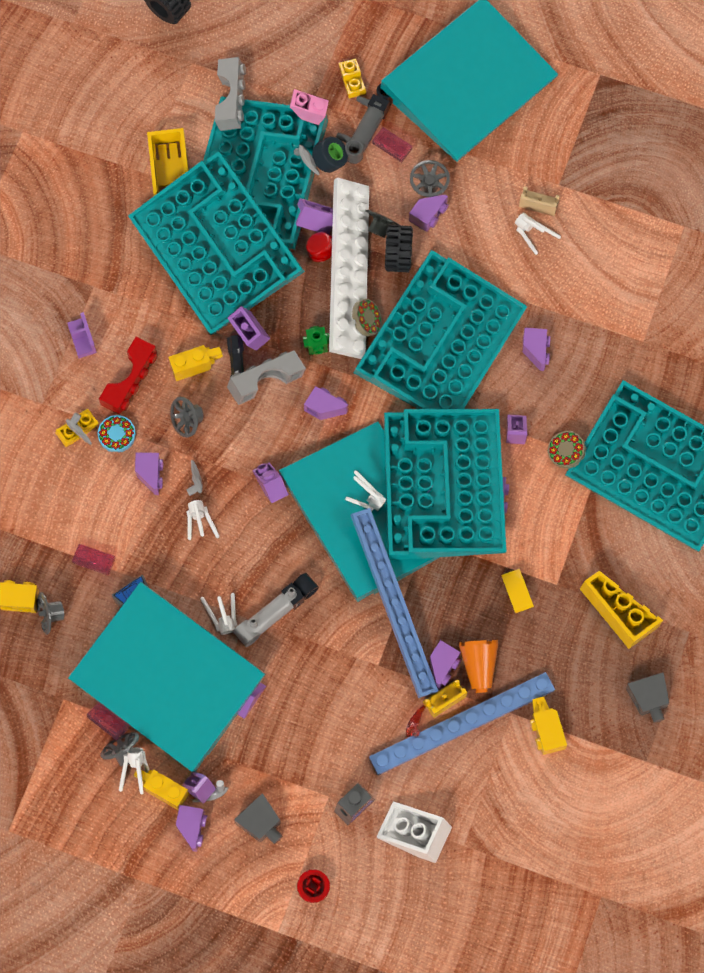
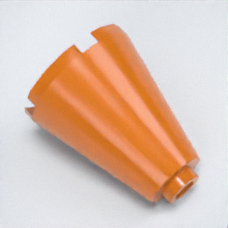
M498 640L459 642V648L471 688L476 689V693L488 692V688H492Z

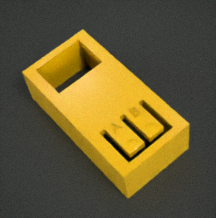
M183 128L147 132L154 196L160 192L159 187H167L189 170ZM172 142H180L181 157H178L177 143ZM163 143H170V144H169L170 159H168V157H167L166 144H163ZM155 144H162L158 145L159 160L156 157Z

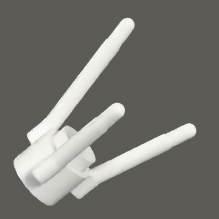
M522 213L515 221V224L518 226L516 231L522 235L535 255L538 252L525 234V230L529 232L534 227L541 232L546 231L558 239L561 238L560 235L538 223L526 213Z
M355 470L354 474L356 476L353 477L354 480L371 494L367 499L369 504L350 497L345 499L364 508H370L371 512L373 509L379 511L387 499Z
M195 500L188 503L189 510L186 511L188 517V540H191L192 517L194 520H197L200 535L204 536L201 521L204 515L216 538H219L217 529L208 513L207 507H204L203 501Z
M231 593V618L226 616L222 599L218 596L217 599L222 614L219 622L205 598L201 597L200 599L215 624L216 631H220L221 635L232 633L235 627L238 626L236 622L235 594Z
M135 747L123 755L124 763L119 791L123 790L129 763L132 768L137 770L140 794H143L142 763L146 773L150 769L145 751L142 748Z

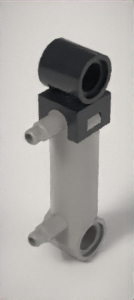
M303 573L293 583L291 582L281 590L279 596L253 617L239 624L233 633L245 647H249L263 632L292 609L295 610L304 603V600L314 595L319 586L307 573Z

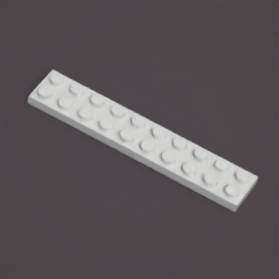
M337 177L334 180L329 352L362 359L366 353V336L356 329V321L352 318V309L357 301L367 299L369 214L365 210H369V186Z

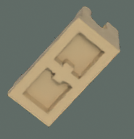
M524 186L519 207L555 216L560 198L559 195H556L554 198L527 190L528 187Z

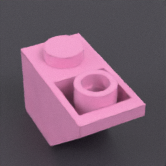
M294 89L290 108L302 120L319 125L326 116L329 101Z

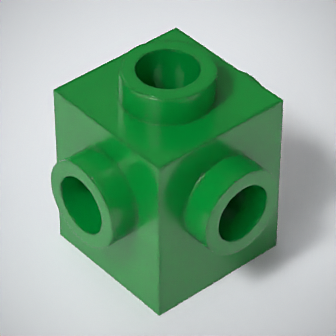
M313 326L306 329V336L303 337L304 348L308 347L309 355L328 352L327 344H329L330 335L325 333V327Z

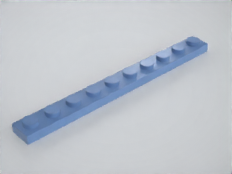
M368 508L353 513L350 516L418 699L438 692L437 686L371 509Z
M545 672L369 756V759L379 776L527 705L535 698L555 691V688Z

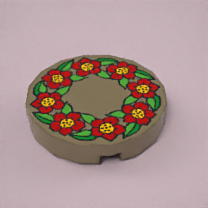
M362 299L354 304L352 318L356 321V329L364 336L376 335L382 326L381 313L377 305L369 299Z
M563 431L552 437L547 451L550 460L556 466L569 469L576 467L583 460L586 446L579 434L573 431Z

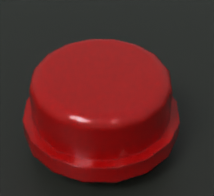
M318 232L308 239L306 248L309 257L313 261L323 262L332 256V236L325 232Z
M317 869L308 870L299 877L297 891L304 901L318 903L328 896L330 881L322 871Z

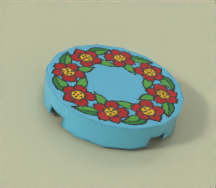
M120 415L104 419L99 425L97 432L98 440L102 447L109 452L118 453L129 449L134 443L136 435L132 422Z

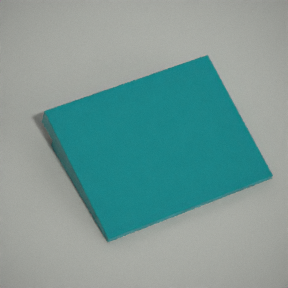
M478 0L382 79L380 88L393 99V104L458 162L558 77V73L487 0Z
M221 96L219 104L223 102L227 97ZM245 100V104L242 105L244 120L241 121V128L220 131L214 119L203 162L216 152H221L287 247L295 250L301 229L300 226L296 225V220L301 211L297 204L300 198L308 200L315 173L308 168L300 156L294 154V150L299 148V145H302L313 157V147L324 139L328 118L326 115L322 122L317 125L302 120L290 108V105Z
M219 151L204 162L201 161L128 215L210 335L230 323L228 317L241 306L250 310L305 272Z
M431 250L353 373L417 409H464L528 306L448 257L446 259Z
M623 380L585 441V457L576 467L569 468L565 476L699 552L704 544V425Z
M404 409V412H384L389 560L506 553L499 409Z
M379 422L369 425L279 470V475L357 602L371 594L375 595L379 591L350 516L367 508L349 502L345 498L350 497L369 504L367 499L371 494L354 480L353 477L356 476L354 474L355 470L386 498L384 430ZM385 501L379 511L373 509L372 515L388 555ZM440 557L390 560L396 579L399 581Z
M140 582L68 679L191 772H195L206 756L212 752L266 674L144 583Z

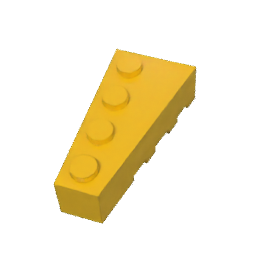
M600 571L585 580L580 588L582 593L628 649L655 631L663 622V619L652 614L650 609L635 601L632 595L626 594L619 588V585Z

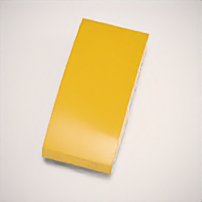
M352 59L340 62L339 68L348 97L353 98L365 95L366 88L357 60Z
M89 409L79 413L81 418L77 424L85 434L89 433L99 424ZM67 424L56 429L55 434L65 447L80 439Z
M520 569L501 575L515 613L534 607Z

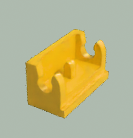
M458 679L423 701L433 718L466 698L467 691L460 686Z

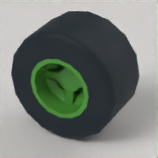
M327 137L313 147L312 155L314 162L324 172H334L347 163L348 155L345 151V144L336 137Z

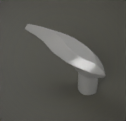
M299 145V148L294 150V154L300 156L308 168L319 175L320 172L315 166L313 157L305 147Z
M75 412L71 420L67 419L66 423L73 432L91 445L92 442L77 424L81 415Z
M191 460V470L194 485L186 489L189 496L196 492L201 493L203 488L199 470L193 460Z
M222 780L216 782V790L205 802L218 799L227 792L229 788L224 786ZM196 798L192 799L193 802H200Z

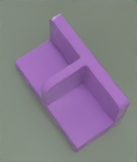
M300 198L297 205L301 211L296 220V225L329 234L333 227V208Z
M84 312L80 313L81 319L67 323L78 358L97 353Z

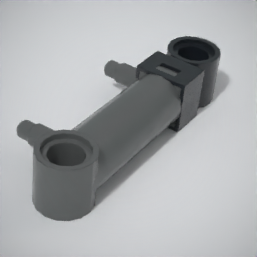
M381 83L377 86L376 95L373 94L370 100L365 97H357L356 101L367 106L368 109L353 136L350 137L341 133L336 135V138L346 143L347 161L351 164L361 162L363 153L381 120L385 119L390 105L393 103V99L389 95H382L385 92L380 88ZM356 150V151H358V152H357V153H351L350 151Z

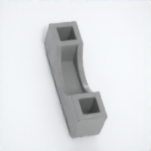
M239 57L218 60L217 75L222 85L230 87L227 98L215 106V123L220 131L241 128V121L244 120L242 105L245 104L243 90H245L244 75L246 74V66L242 64Z
M294 350L289 353L283 352L273 360L267 359L257 367L251 366L241 374H233L230 377L227 388L237 404L240 405L255 398L258 391L257 383L260 380L276 378L288 384L301 378L306 368Z

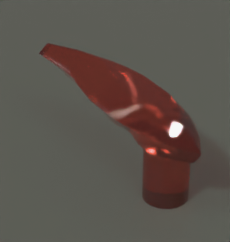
M426 706L420 707L410 718L406 727L407 738L411 735H419L420 731L417 727Z

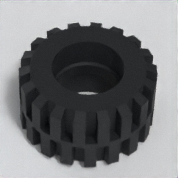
M144 0L157 17L170 24H177L191 8L190 0Z
M389 225L387 227L386 271L409 273L412 256V226Z

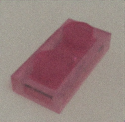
M384 127L372 140V144L401 163L413 148L412 145Z
M79 544L72 563L109 576L115 556Z
M100 702L87 713L88 719L115 740H118L130 728L127 722Z

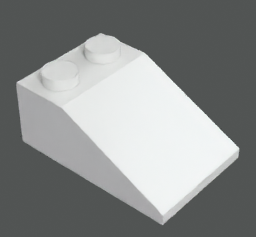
M393 801L377 838L414 856L436 863L452 827L443 817Z

